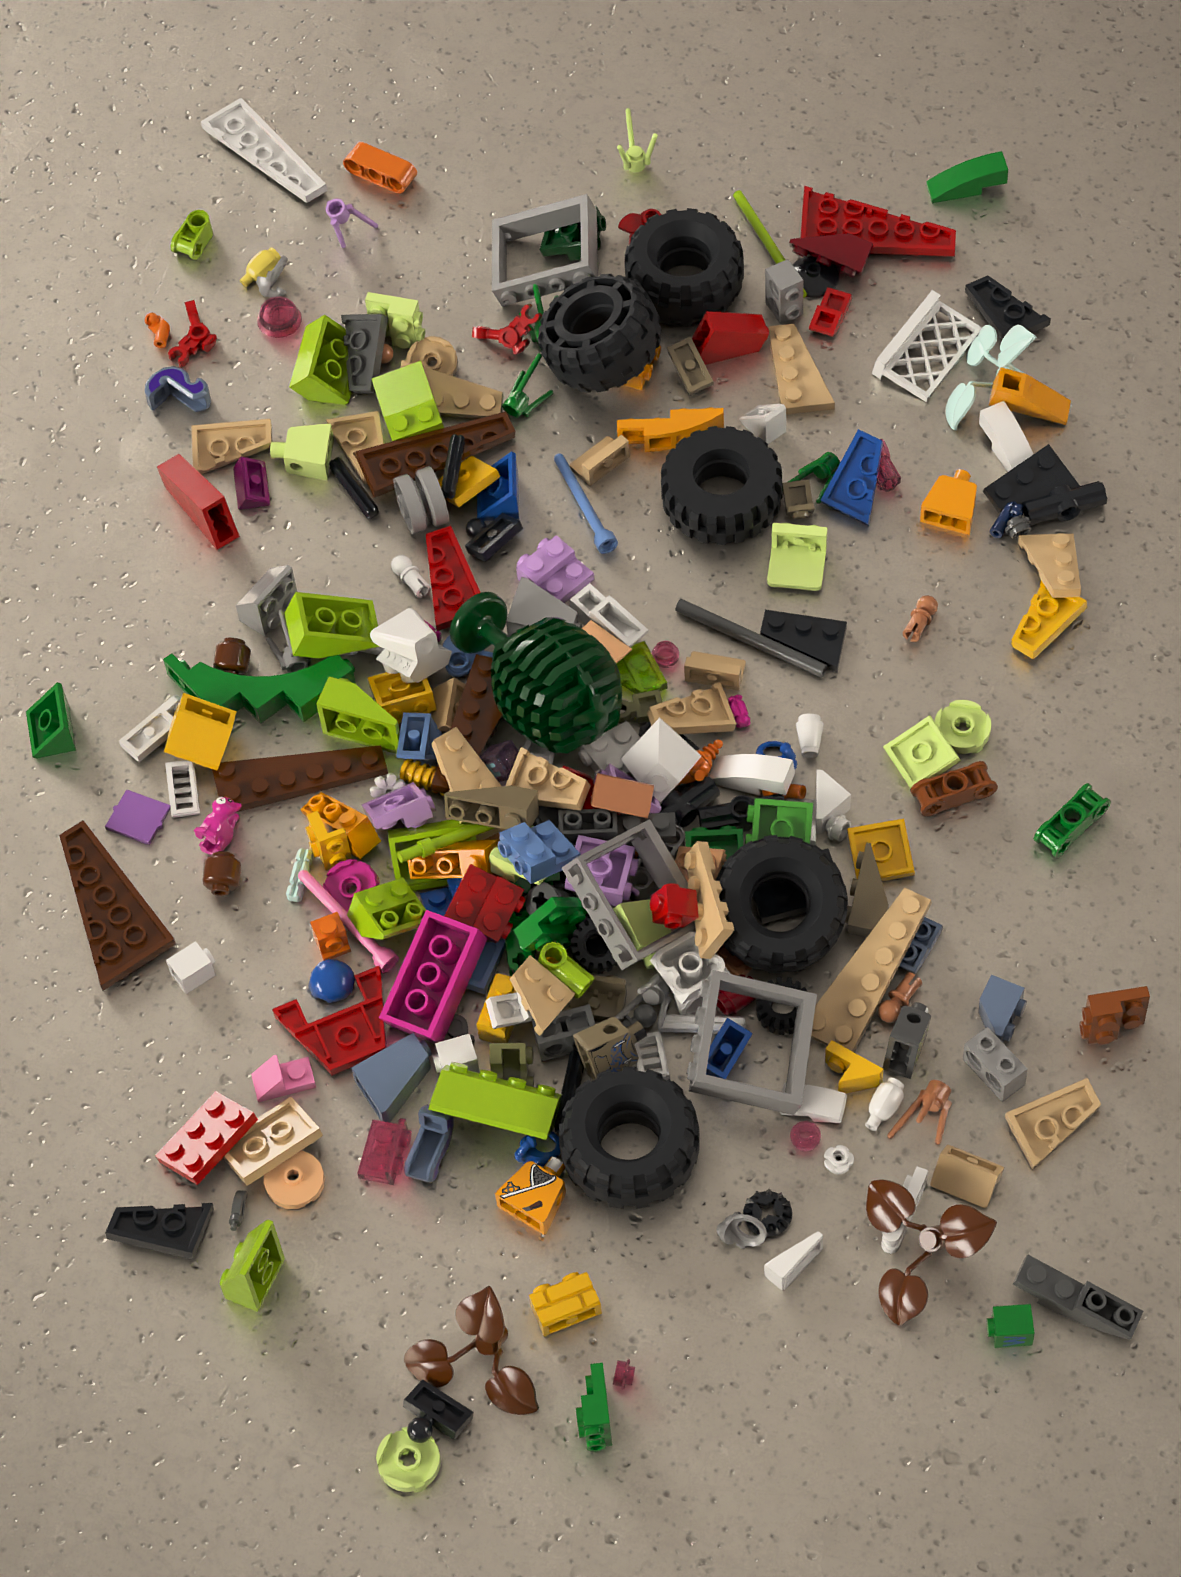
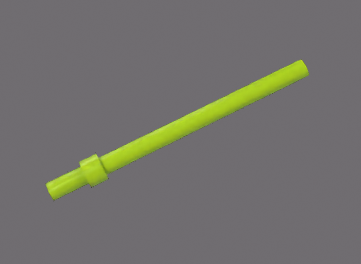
M742 191L734 192L733 198L774 262L778 264L785 261L782 253ZM803 288V298H805L807 293Z
M472 824L434 839L425 838L417 841V845L397 852V856L401 863L419 856L425 858L435 854V850L495 828Z

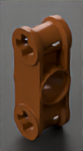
M978 761L939 776L922 779L915 783L910 791L912 796L917 797L921 805V814L929 817L962 804L985 799L997 791L998 785L995 781L991 780L987 772V764L984 761Z

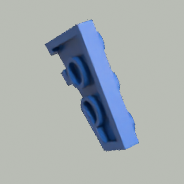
M859 429L857 430L820 500L821 503L869 526L883 448L882 440Z

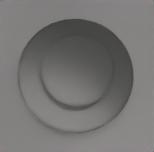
M1021 515L1016 516L1007 522L1008 526L1004 531L1012 539H1018L1019 535H1026L1031 531V521L1029 517L1022 518Z

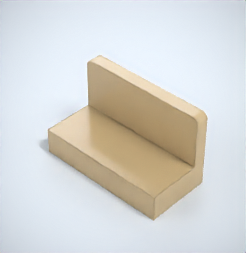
M622 434L615 440L610 436H606L570 463V468L586 484L592 486L630 457L629 440Z
M693 651L690 657H686L684 664L685 681L710 686L721 682L723 688L739 690L746 661Z
M452 678L432 690L437 710L431 711L430 714L437 725V729L440 731H450L466 685L456 678Z
M947 1144L940 1153L930 1185L953 1196L987 1208L995 1185L1001 1179L1005 1167Z

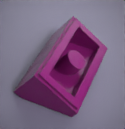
M240 457L233 468L238 509L245 510L269 506L270 498L265 461Z

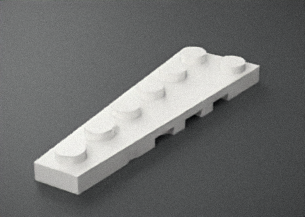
M242 98L201 121L202 128L304 202L308 203L327 191L326 183Z

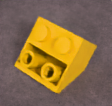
M183 693L172 719L164 752L217 771L230 737L237 711Z

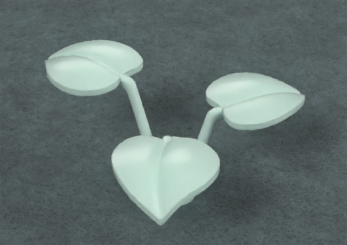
M985 325L968 349L967 363L971 366H977L986 357L999 367L997 373L1000 368L1025 373L1014 367L1012 362L1037 337L1025 327L1015 325L1003 338L1000 344L1001 352L998 354V360H996L989 354V351L997 341V332L994 327ZM970 381L967 385L961 383L955 388L946 405V419L953 430L957 431L959 422L971 408L976 398L975 386L992 388L993 383Z

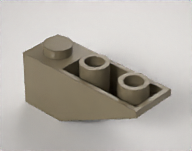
M510 785L446 792L444 794L445 818L507 830L523 822L531 828L539 815L538 790Z
M866 843L864 852L859 851L856 868L860 869L858 879L853 878L850 896H854L852 906H847L845 923L848 924L849 934L868 937L889 909L871 843Z

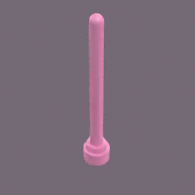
M307 870L299 872L298 878L332 913L338 912L343 925L373 955L374 965L379 966L381 973L390 971L397 964L399 956L391 948L381 947L373 938L361 937L348 918V912Z

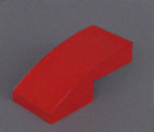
M827 287L821 304L817 305L809 325V330L834 337L850 306L852 294Z

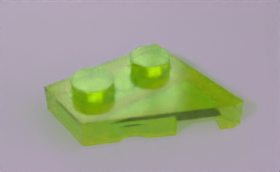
M645 640L634 644L631 647L632 651L617 663L622 685L635 694L653 690L662 691L668 688L667 681Z

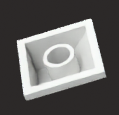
M659 717L621 760L638 782L654 785L653 796L661 803L696 764L701 755Z

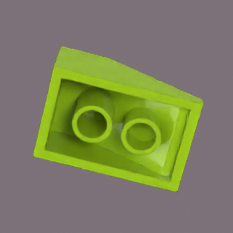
M421 361L372 378L392 441L445 428Z
M295 592L284 612L293 656L324 658L380 647L373 643L370 636L371 631L378 627L373 600Z
M328 677L316 703L323 734L365 746L381 745L383 751L397 754L400 735L398 721L355 683L344 678Z
M268 1219L249 1232L244 1242H240L234 1252L235 1260L230 1269H225L220 1279V1287L225 1299L257 1312L285 1260L274 1223Z

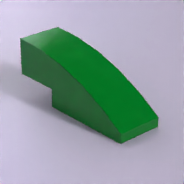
M1002 151L967 160L937 174L926 181V186L932 203L982 195V188L1007 184L1008 167Z

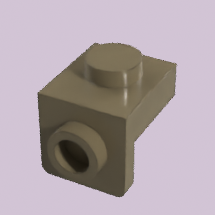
M810 480L782 483L786 516H793V519L796 520L810 517L809 513H813L815 510Z

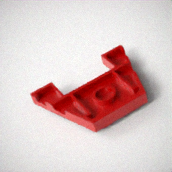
M379 966L354 975L364 1001L314 1022L307 1023L297 999L272 1009L275 1018L331 1075L349 1069L386 1048L385 1022L379 1018L384 1007L382 976Z

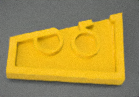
M1041 580L1040 588L1037 594H1034L1027 614L1023 616L1011 639L1012 647L1035 659L1087 609V601L1081 597L1052 598Z

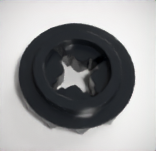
M770 1189L763 1192L756 1191L752 1197L747 1198L743 1209L744 1215L753 1216L764 1224L767 1231L766 1237L782 1233L788 1228L792 1220L790 1201L783 1196L782 1192L776 1193ZM774 1204V1216L767 1215L761 1221L762 1210L760 1208L767 1209ZM745 1221V1224L752 1232L757 1235L760 1234L756 1225Z

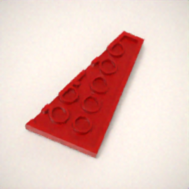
M804 186L800 238L849 233L873 243L872 254L955 257L956 230L931 222L923 224L910 220V216L901 214L898 217L888 214V210L852 199L848 201L835 198V194L825 192L823 195L813 192L811 187Z

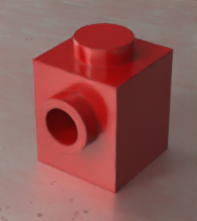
M675 883L663 885L661 889L651 895L650 910L652 911L653 923L665 925L669 929H675L679 927L684 928L699 918L697 890L682 888Z

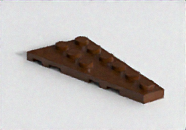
M82 820L59 836L102 991L176 945V942L88 825Z

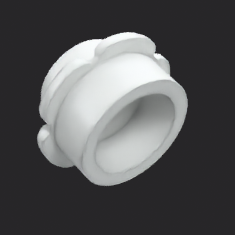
M844 814L832 816L825 828L829 839H836L839 842L844 840L848 835L847 828H851V821L847 820Z
M837 1145L835 1148L830 1147L824 1154L826 1158L824 1164L834 1174L846 1173L854 1163L853 1154L843 1145ZM836 1157H841L842 1159L837 1161Z

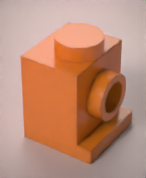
M338 912L310 922L314 939L323 960L333 959L351 952L346 930Z

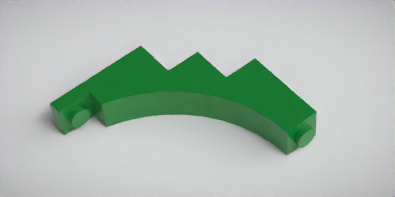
M172 653L163 659L167 674L186 694L234 711H239L244 707L260 724L286 705L303 722L307 721L318 713L316 703L328 677L344 678L356 684L354 666L348 659L345 658L343 660L339 655L329 656L310 667L295 672L274 676L237 675L212 668L202 662L190 668L185 660L181 659L179 661Z

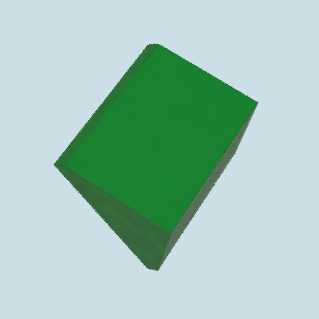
M57 682L26 711L33 758L38 759L76 751L69 704L62 684Z

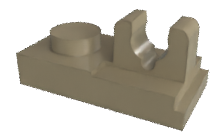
M691 336L667 347L668 354L690 396L714 385V381Z

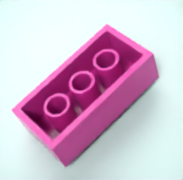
M426 910L379 1018L390 1027L408 1034L414 1033L416 1037L435 1044L444 1041L488 938L477 928Z

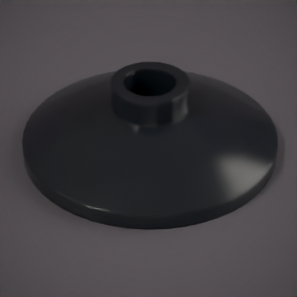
M813 256L801 258L792 264L804 280L803 288L807 293L806 297H823L827 287L832 289L837 287L839 271L835 265L831 264L830 267L821 265L816 262L817 258Z

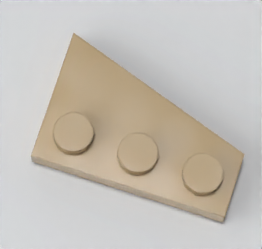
M378 411L326 419L327 424L332 426L334 438L363 484H368L356 459V451L384 444Z
M271 419L191 425L193 467L202 475L236 462L240 457H248L269 449L271 442H273Z
M721 682L712 684V687L705 691L701 689L693 691L691 696L682 699L676 697L651 706L647 713L651 726L660 717L677 734L734 731L736 721Z
M457 727L434 739L431 745L441 773L448 782L449 792L501 787V784Z
M1088 1078L1011 1110L1005 1114V1118L1033 1170L1100 1108L1101 1103Z

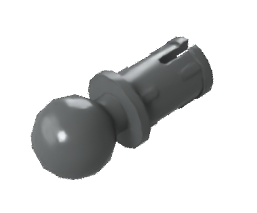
M642 1004L635 1009L634 1017L630 1018L626 1015L621 1023L627 1028L638 1021L643 1028H648L655 1023L657 1013L652 1006Z

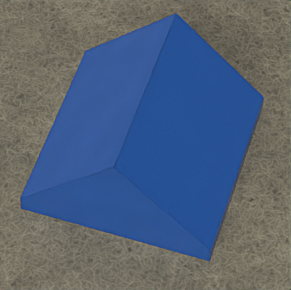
M511 451L491 465L497 469L500 475L499 479L477 494V518L483 521H493L501 513L519 519L516 453Z

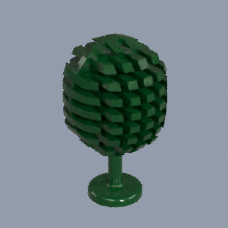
M493 592L478 593L469 598L458 609L450 627L451 642L460 651L469 654L481 652L491 645L495 646L491 663L493 697L503 718L520 735H523L527 740L538 746L546 748L550 752L568 754L582 745L591 744L600 738L603 733L618 725L620 708L622 707V682L619 669L609 651L594 636L589 635L585 630L572 623L565 622L566 620L562 618L545 617L530 626L525 625L517 629L509 637L503 632L508 616L507 606L503 599Z

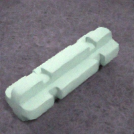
M301 848L297 852V861L294 863L289 881L291 884L286 892L289 901L300 902L303 898V889L306 886L298 878V874L301 870L310 872L309 866L312 864L314 856L309 849Z

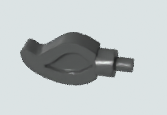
M455 1014L447 1033L451 1038L469 1034L467 1021L461 1015ZM470 1035L472 1043H474L475 1038L473 1035Z
M237 1190L235 1193L232 1214L229 1219L232 1231H236L243 1220L247 1191Z

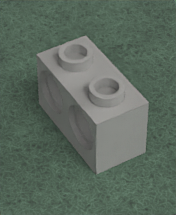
M789 259L765 269V303L780 324L788 320H794L803 314L804 280Z
M988 1027L965 1043L964 1062L1002 1102L1025 1086L1028 1069Z

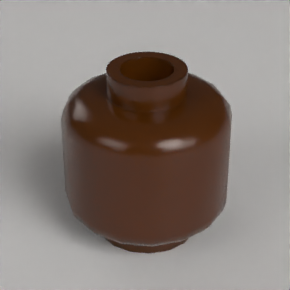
M224 638L223 642L216 645L213 668L237 675H245L249 669L251 649L245 645V641L242 639Z
M214 852L212 856L204 861L203 885L211 890L213 895L227 896L229 892L236 890L240 885L241 863L230 852Z

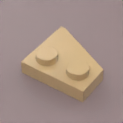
M531 955L510 978L515 991L521 997V1003L525 1011H530L536 1023L534 1029L539 1036L575 995L570 988Z

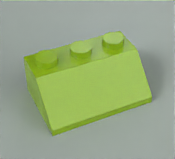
M325 314L305 327L289 388L309 401L346 405L349 403L351 395L346 364L349 354L348 347L344 345L343 337L346 335V329Z
M450 819L427 823L417 828L404 827L387 830L395 880L403 877L413 891L448 885L447 879L451 878L410 879L408 862L401 863L397 852L417 845V841L425 838L434 839L473 823L463 822L460 824L459 821ZM476 836L470 837L459 842L476 840Z

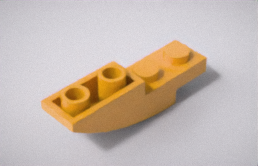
M681 408L670 410V418H629L617 420V436L619 437L622 434L629 440V444H644L645 452L675 449L676 444L684 437H690V434L695 431L708 430V427L714 426L724 428V408Z

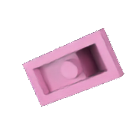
M274 1055L251 1074L258 1103L316 1088L309 1057L279 1064L277 1055Z

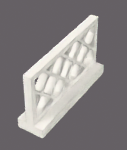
M933 290L879 355L872 374L877 378L881 379L885 376L925 402L928 401L962 358L982 329L981 326L939 301L941 295ZM940 311L948 316L950 322L937 323V313ZM965 327L973 333L970 336L959 337L957 328ZM952 329L954 338L941 339L939 330ZM934 330L936 340L923 341L922 332ZM956 344L958 352L945 355L943 345ZM938 346L940 355L927 356L925 347ZM920 348L922 357L909 358L908 350ZM942 362L944 370L931 372L929 363ZM924 363L926 373L913 374L911 365ZM906 365L908 375H899L892 370L895 366ZM928 379L929 389L924 391L919 388L915 380Z

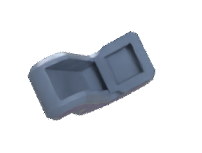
M175 366L162 368L152 374L145 384V395L151 410L158 408L166 401L170 394L195 412L204 411L211 404L208 384L202 378H197L194 383H191L188 373L183 368Z
M427 1104L421 1107L418 1112L421 1127L405 1161L404 1173L408 1177L432 1183L438 1176L441 1159L449 1148L454 1129V1118L448 1114L428 1110L429 1105Z

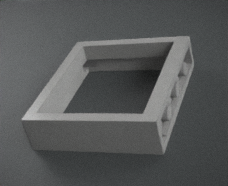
M588 194L492 220V292L501 306L535 298L534 284L538 285L540 296L561 292L570 285L581 282L589 274L590 276L598 277L597 210ZM581 222L580 262L507 281V242Z
M650 819L576 857L562 867L568 882L572 885L581 900L582 906L588 912L598 933L602 936L621 970L628 968L696 929L695 922L693 921L684 928H678L637 951L587 864L631 842L659 889L663 885L670 883L687 888L688 883Z
M713 970L707 980L703 979L702 987L699 991V997H703L702 1007H698L695 1016V1024L699 1025L698 1034H694L690 1051L694 1052V1060L689 1063L686 1073L688 1074L687 1079L690 1080L689 1092L794 1115L802 1106L817 994ZM719 990L797 1007L785 1093L706 1075Z

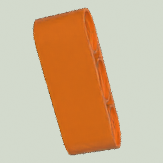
M358 142L343 160L344 167L351 174L398 194H402L417 176V170L410 162L364 142Z

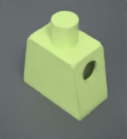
M331 424L290 427L287 432L286 442H271V458H284L286 472L289 474L328 480L329 462L331 461L334 444Z
M651 899L620 903L613 908L637 951L671 933V929L666 928L665 925L653 923L652 911L650 910ZM655 952L643 959L646 969L655 968L650 961Z

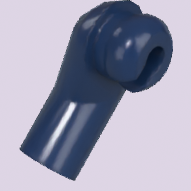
M1015 501L1007 503L992 525L990 534L995 538H1001L1005 528L1008 526L1007 522L1016 516L1023 515V505L1017 504Z

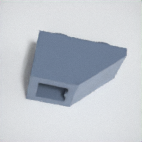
M991 975L980 997L978 1013L985 1028L988 1027L1002 1042L1004 1040L1010 1041L1016 1026L1012 1023L1016 1016H1022L1027 1001L1023 999L1025 988Z

